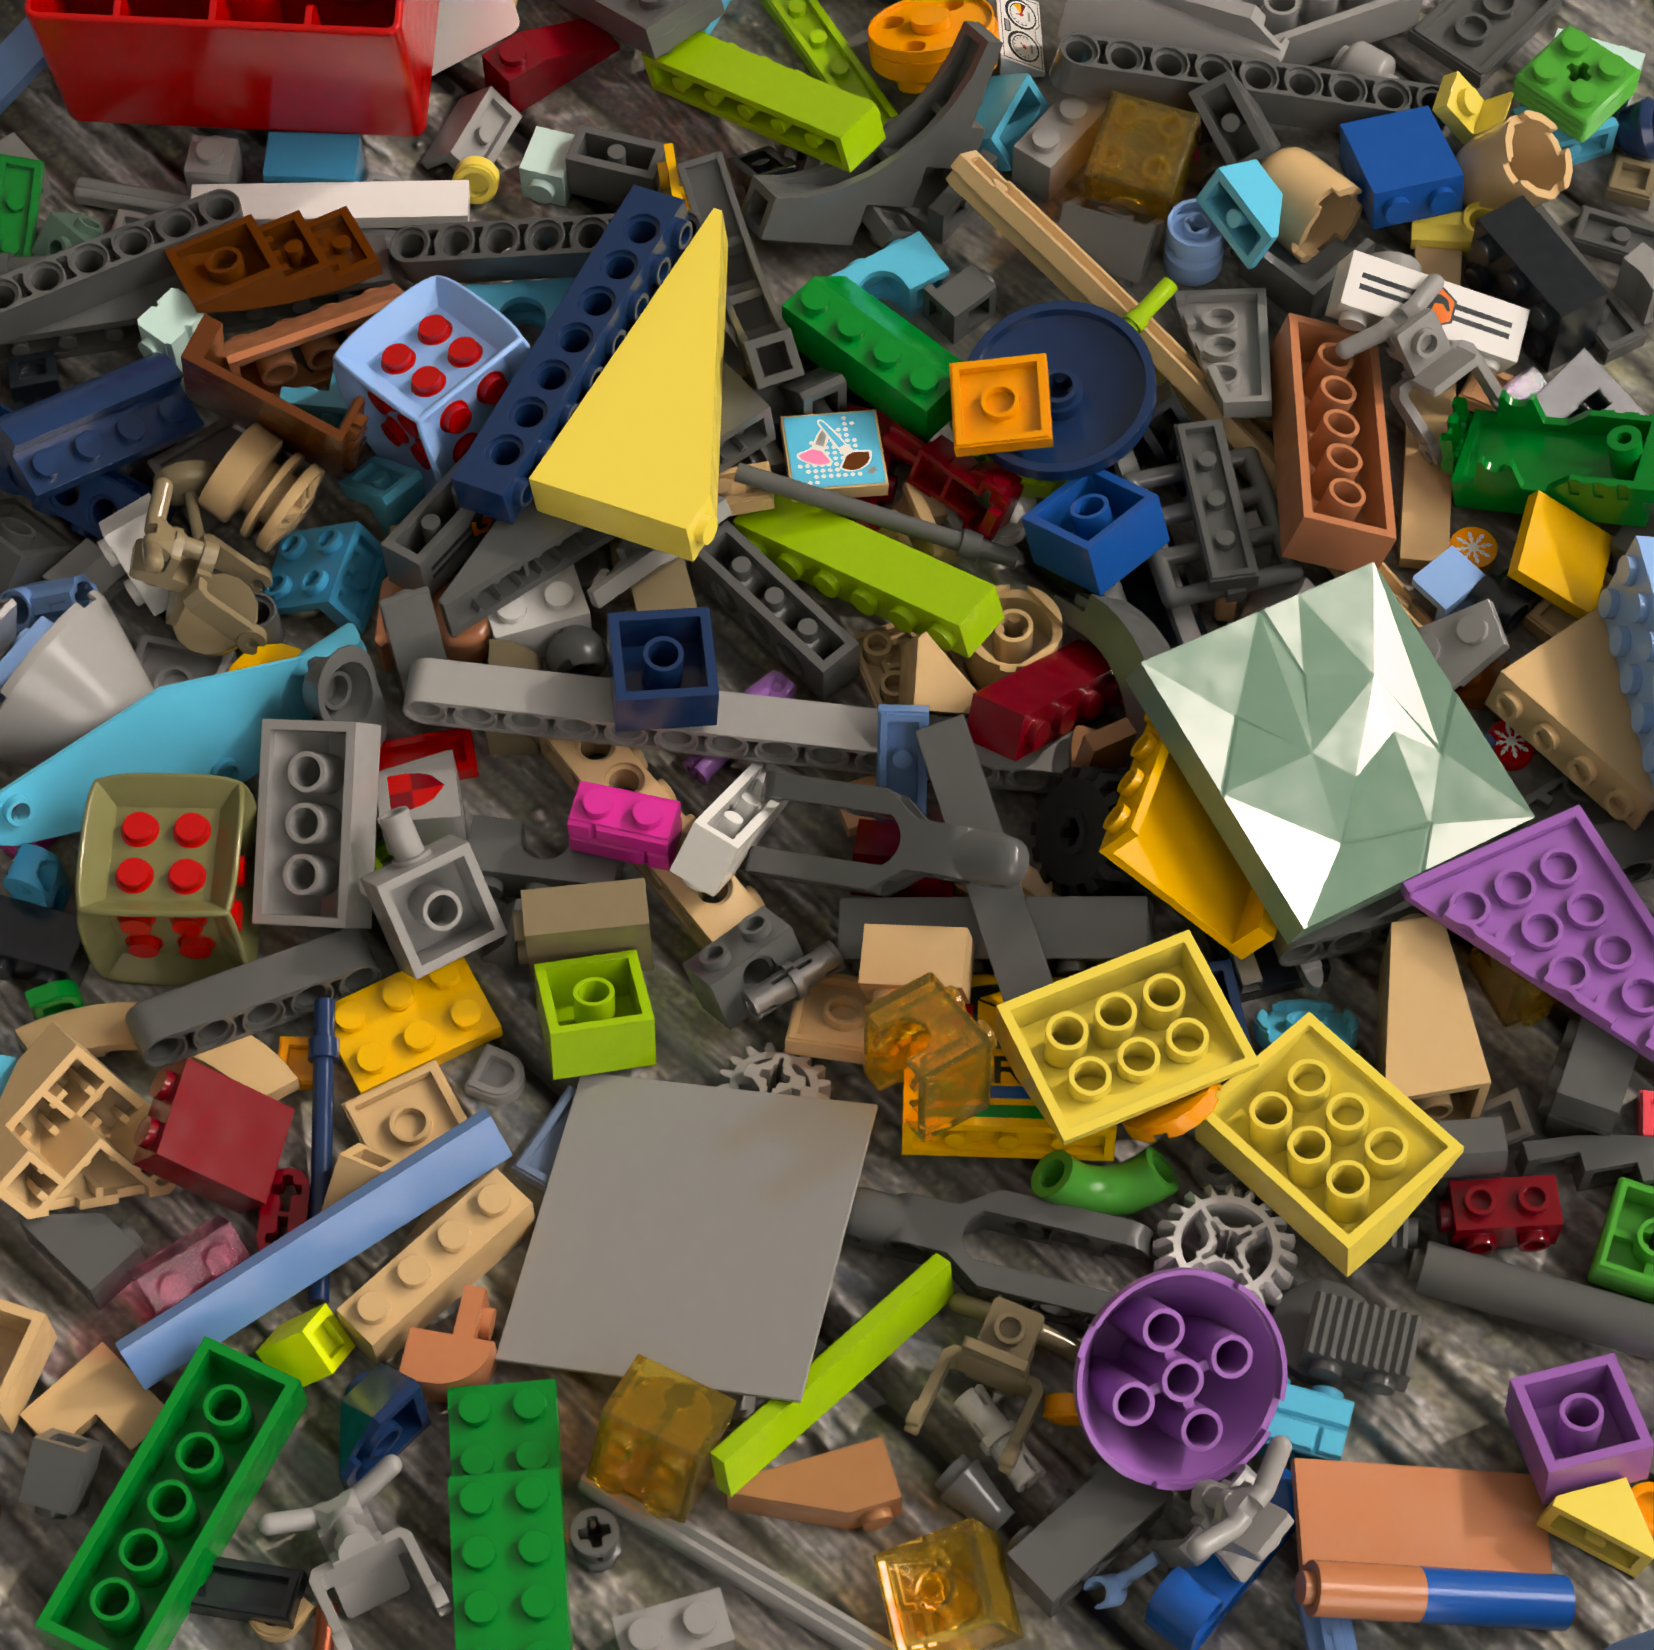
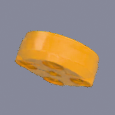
M902 0L879 12L869 24L868 49L871 65L878 74L896 83L901 92L908 94L922 93L950 53L964 21L979 22L1000 40L998 22L994 16L993 8L986 0Z

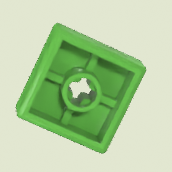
M1567 26L1516 74L1515 86L1512 88L1513 98L1530 110L1542 113L1554 122L1559 129L1583 143L1636 92L1635 88L1638 86L1637 82L1639 81L1641 71L1625 61L1623 57L1614 54L1588 37L1583 31L1577 30L1573 26Z
M1625 1177L1618 1179L1611 1196L1588 1274V1281L1593 1284L1654 1303V1251L1649 1249L1648 1243L1650 1239H1654L1653 1186Z

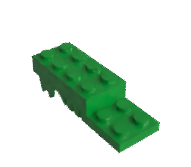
M1502 390L1499 397L1498 411L1475 409L1474 415H1472V413H1468L1466 398L1454 397L1452 401L1453 414L1449 415L1447 419L1448 431L1447 433H1441L1439 443L1442 453L1441 470L1452 478L1451 487L1455 507L1524 514L1528 496L1540 490L1589 522L1646 528L1654 503V414L1647 416L1636 412L1617 413L1615 410L1601 409V411H1596L1591 408L1570 419L1545 416L1535 393H1530L1527 399L1520 400L1511 397L1507 390Z
M556 1378L447 1389L451 1477H448L455 1650H573L574 1640L569 1605L568 1554L565 1536L566 1521Z

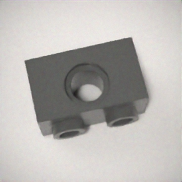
M763 905L754 913L746 916L740 923L717 940L705 946L699 953L686 961L683 967L702 1008L731 1030L750 1016L743 1004L740 993L777 972L778 965L787 960L794 962L800 957L802 958L804 954L792 927Z

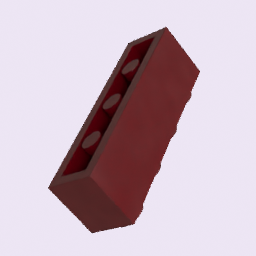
M1078 639L973 693L967 724L975 744L1016 762L1059 737L1066 735L1074 730L1076 726L1083 725L1110 709L1117 707L1123 699L1116 678L1099 649L1095 645Z

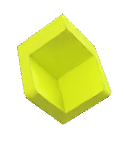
M324 1303L280 1324L259 1347L256 1353L264 1364L300 1380L302 1386L305 1387L332 1375L355 1348V1344L328 1305Z

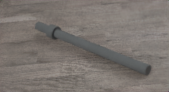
M739 462L736 470L735 482L957 551L956 556L973 562L980 558L1014 569L1019 556V550L983 539V534L964 528L963 532L953 530Z

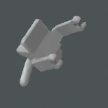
M1435 273L1430 274L1408 301L1397 308V315L1393 318L1386 316L1377 324L1340 341L1335 348L1339 358L1349 359L1384 341L1388 343L1390 347L1386 350L1389 357L1403 363L1405 370L1401 373L1402 379L1391 387L1390 400L1417 440L1421 454L1430 465H1439L1442 461L1440 444L1410 400L1409 392L1412 389H1417L1431 397H1436L1471 371L1488 397L1492 407L1498 411L1499 397L1501 391L1505 390L1497 381L1475 344L1466 340H1453L1449 343L1436 312L1427 308L1444 286L1442 276Z
M1283 1435L1272 1438L1258 1474L1247 1464H1240L1231 1475L1220 1481L1206 1479L1196 1483L1191 1495V1508L1195 1515L1190 1520L1195 1527L1183 1539L1160 1541L1151 1539L1142 1549V1554L1146 1557L1153 1551L1156 1552L1161 1559V1563L1156 1568L1163 1572H1168L1171 1568H1175L1178 1565L1180 1567H1198L1214 1554L1234 1580L1246 1582L1268 1554L1277 1548L1281 1538L1294 1523L1293 1518L1285 1509L1269 1502L1275 1494L1292 1450V1443L1289 1438Z
M394 1454L383 1457L353 1487L339 1493V1496L325 1503L322 1501L309 1508L266 1513L258 1521L259 1531L267 1536L321 1528L316 1532L329 1561L312 1569L309 1584L332 1631L330 1635L337 1650L354 1649L327 1595V1590L334 1587L348 1618H354L399 1596L410 1589V1583L398 1557L401 1553L409 1555L439 1617L441 1618L453 1612L440 1581L436 1582L412 1532L402 1527H397L381 1535L368 1507L361 1508L400 1473L402 1461Z

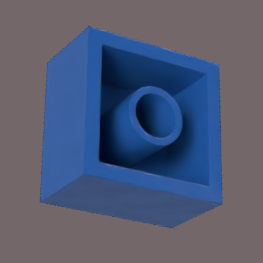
M1106 470L1067 481L1021 517L1033 562L1100 596L1170 541L1159 496Z

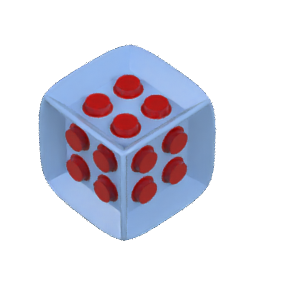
M435 275L410 287L356 329L334 354L333 370L348 409L353 399H357L358 395L365 398L364 415L369 417L366 423L368 429L365 434L367 436V444L378 457L418 469L423 476L424 496H426L469 450L532 347L516 326L493 306L460 283L445 276Z

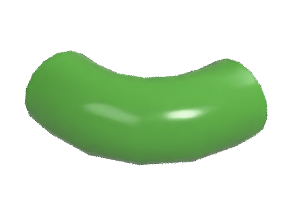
M1147 1147L1137 1155L1120 1163L1103 1166L1086 1164L1064 1150H1055L1039 1161L1031 1177V1188L1034 1194L1047 1202L1057 1205H1070L1116 1217L1138 1213L1164 1201L1179 1189L1178 1180L1171 1165L1153 1147Z

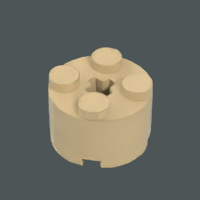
M1011 584L996 586L1005 618L970 658L963 656L967 674L979 688L983 689L1062 648L1063 625L1061 612L1056 603L1041 590L1027 586V590L1011 589Z

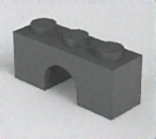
M473 815L468 842L493 899L500 898L501 896L521 898V890L622 880L625 861L574 851L570 849V843L567 849L555 858L537 859L525 852L527 842L523 821Z

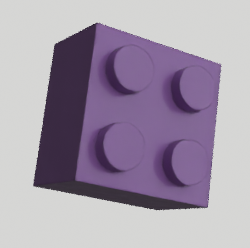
M1615 1353L1510 1379L1505 1414L1543 1505L1550 1504L1557 1495L1625 1477L1628 1483L1648 1479L1654 1443Z

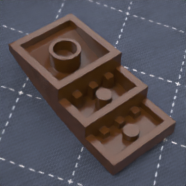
M347 206L308 222L305 221L301 212L297 210L259 227L253 216L249 214L164 250L170 265L197 313L243 311L292 303L338 291L383 274L378 257Z

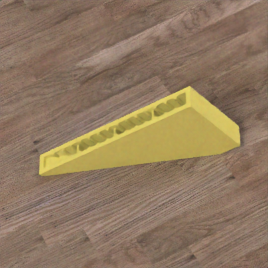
M713 208L529 477L537 511L694 562L703 546L710 544L714 539L718 527L717 506L728 240L722 210Z

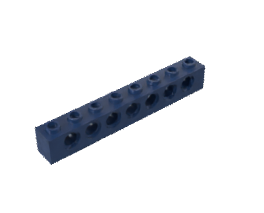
M637 185L632 186L452 475L451 481L461 508L513 525L521 510L530 505L533 500L529 477L644 311L657 287L663 283L670 273L671 264L679 251L688 246L692 237L693 225L689 220L684 199Z

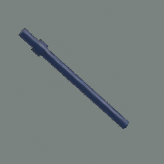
M318 998L314 1001V1036L308 1039V1061L313 1064L310 1219L321 1212L332 1177L334 1064L339 1062L340 1040L335 1037V1000L331 998ZM330 1273L308 1286L309 1304L322 1305L330 1302Z

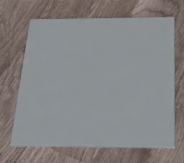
M605 1074L580 1076L495 1360L801 1403L878 1109L877 1104Z

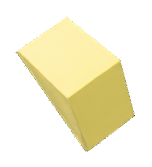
M1626 1477L1557 1495L1542 1512L1536 1523V1526L1634 1578L1654 1559V1540Z

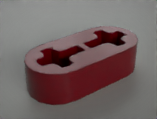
M282 1168L275 1173L265 1205L260 1206L257 1230V1247L259 1251L280 1238L281 1226L287 1227V1232L289 1233L310 1219V1183L306 1175L298 1169ZM293 1185L298 1195L291 1197L289 1212H283L279 1195L284 1194L286 1186Z

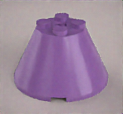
M1180 1267L1153 1272L1128 1284L1108 1300L1096 1314L1082 1339L1077 1353L1073 1378L1074 1402L1080 1425L1097 1454L1109 1466L1126 1478L1152 1486L1155 1489L1173 1491L1193 1489L1196 1483L1201 1480L1211 1479L1220 1481L1231 1475L1240 1464H1246L1259 1451L1271 1434L1267 1429L1275 1415L1279 1400L1284 1401L1287 1388L1288 1373L1285 1346L1277 1324L1268 1309L1259 1298L1240 1283L1222 1274L1199 1268Z

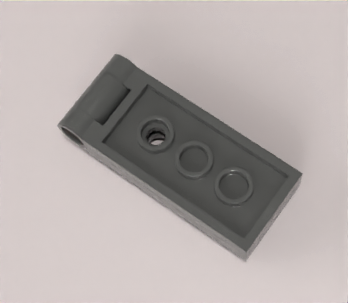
M552 0L654 59L671 52L676 45L694 33L706 29L711 22L725 14L722 0Z

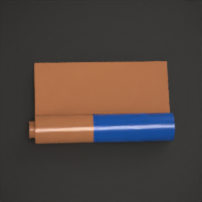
M1293 1458L1290 1461L1299 1571L1295 1578L1294 1593L1296 1602L1299 1605H1303L1304 1611L1309 1617L1558 1632L1567 1631L1571 1626L1575 1613L1574 1587L1570 1578L1566 1575L1553 1574L1549 1534L1546 1530L1536 1526L1539 1516L1546 1507L1541 1502L1530 1474Z

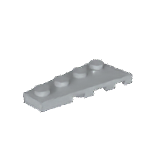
M1266 288L1176 291L1172 296V306L1223 418L1239 417L1242 419H1252L1255 417L1272 416Z

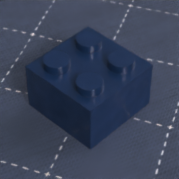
M709 607L608 613L607 654L615 732L717 725L719 687Z

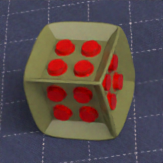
M124 773L94 780L87 796L82 820L75 878V898L78 932L87 957L94 970L100 976L129 984L184 986L256 960L261 924H252L258 810L250 789L243 782L223 776L190 773Z

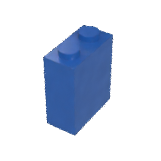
M1428 105L1340 124L1339 161L1347 178L1362 189V193L1357 195V198L1363 205L1364 213L1372 229L1462 211L1464 173Z

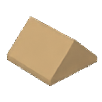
M926 631L908 639L902 645L898 705H929V714L956 717L964 714V717L968 719L973 693L977 692L976 689Z

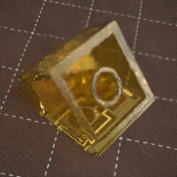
M974 1518L965 1519L873 1555L894 1650H993L1024 1638L999 1535Z

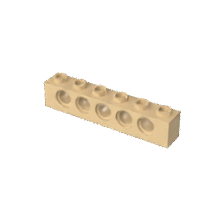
M539 737L541 753L575 795L580 781H586L619 789H633L638 793L677 801L668 783L662 778L656 781L647 770L648 763L639 748ZM593 754L606 755V757L600 760L588 759ZM682 811L680 815L682 817V831L672 864L694 821L697 819L692 814L685 816ZM631 863L640 875L645 878L648 885L701 950L740 923L746 916L754 913L763 905L765 906L762 898L752 886L744 888L735 877L736 872L716 894L724 899L718 903H707L703 899L710 896L709 894L691 889L684 883L681 877L671 871L648 867V863L641 865Z

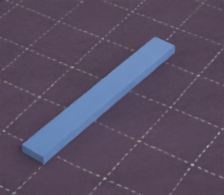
M482 1109L123 1337L115 1345L144 1390H147L188 1364L204 1336L219 1343L504 1162L513 1154L490 1114L485 1109Z

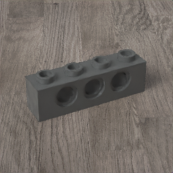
M726 520L717 527L712 542L704 545L694 562L691 561L692 579L822 702H825L860 674V643L730 522Z

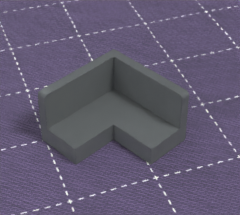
M1336 237L1305 264L1301 263L1284 247L1274 241L1255 268L1247 269L1244 263L1240 261L1238 276L1254 288H1266V297L1286 313L1319 320L1326 312L1338 263L1353 250L1369 255L1374 253L1375 242L1366 238L1356 248L1351 249Z

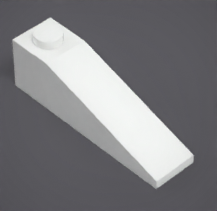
M754 761L694 821L669 871L681 877L684 883L691 889L706 892L714 897L747 858L750 847L757 845L789 802V800L767 797L764 799L761 797L766 771L803 776L802 774L784 764Z

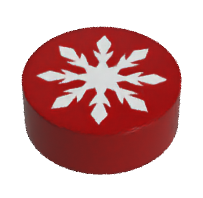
M1499 721L1489 729L1487 734H1491L1497 741L1494 752L1506 771L1521 770L1531 762L1535 748L1505 721Z

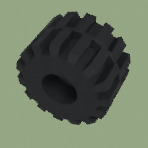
M1072 766L1063 770V777L1054 776L1047 784V797H1039L1035 807L1039 812L1037 822H1032L1031 836H1036V846L1031 849L1033 860L1042 864L1039 874L1043 882L1047 884L1053 881L1052 892L1060 897L1146 896V893L1154 894L1099 852L1107 831L1103 828L1104 821L1118 802L1120 793L1117 792V787L1128 770Z

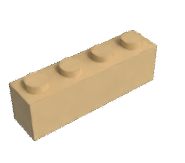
M494 1167L425 1211L390 1262L336 1309L340 1324L353 1343L376 1366L379 1363L385 1364L406 1345L410 1327L424 1329L463 1294L465 1284L473 1285L534 1231L536 1219L533 1203Z

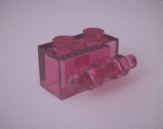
M218 1215L127 1271L151 1313L156 1317L251 1256L231 1222Z

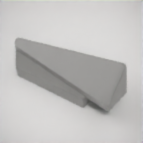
M1066 0L1058 31L1059 39L1072 32H1082L1283 62L1290 42L1286 37L1282 38L1272 35L1264 26L1266 15L1256 5L1239 0Z

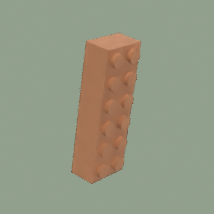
M1288 313L1269 349L1272 428L1281 557L1347 573L1372 562L1379 569L1397 539L1379 347L1376 345L1349 359H1341L1335 352L1336 345L1340 341L1361 331H1353L1337 324Z

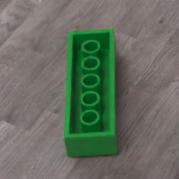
M204 1336L36 1621L35 1627L46 1645L56 1650H168L191 1610V1601L198 1589L207 1582L213 1571L212 1565L223 1554L308 1405V1400L300 1380Z

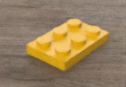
M464 956L419 979H415L403 971L397 972L335 1001V1037L340 1040L339 1057L359 1095L435 1059L438 1065H441L503 1035L502 1026Z

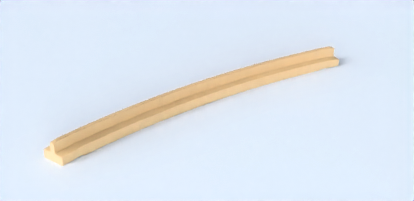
M977 150L961 153L950 167L953 170L946 178L949 185L1025 255L1071 301L1102 307L1115 313L1122 319L1131 308H1135L1138 305L1102 267L1011 181H1006ZM1152 317L1148 321V326L1139 335L1147 345L1152 356L1157 386L1168 380L1194 422L1221 418L1229 451L1248 446L1256 448L1277 499L1273 440L1253 419H1242L1239 417L1223 418L1200 365ZM1238 468L1237 470L1248 481L1244 468ZM1383 562L1379 571L1415 628L1417 629L1434 622L1416 603L1417 599ZM1327 568L1335 578L1347 573Z

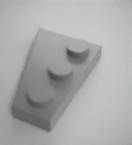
M1490 599L1417 628L1420 636L1450 681L1453 690L1459 686L1464 687L1510 648L1494 603Z

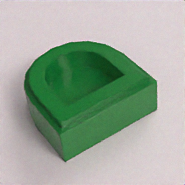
M71 980L49 982L24 992L35 1020L65 1010L80 1008L84 1005L78 984Z

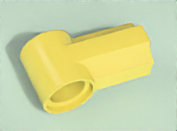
M1476 201L1469 204L1462 211L1411 221L1410 249H1415V246L1460 249L1463 256L1468 259L1469 251L1472 250L1471 243L1477 219L1495 209L1480 207V202Z

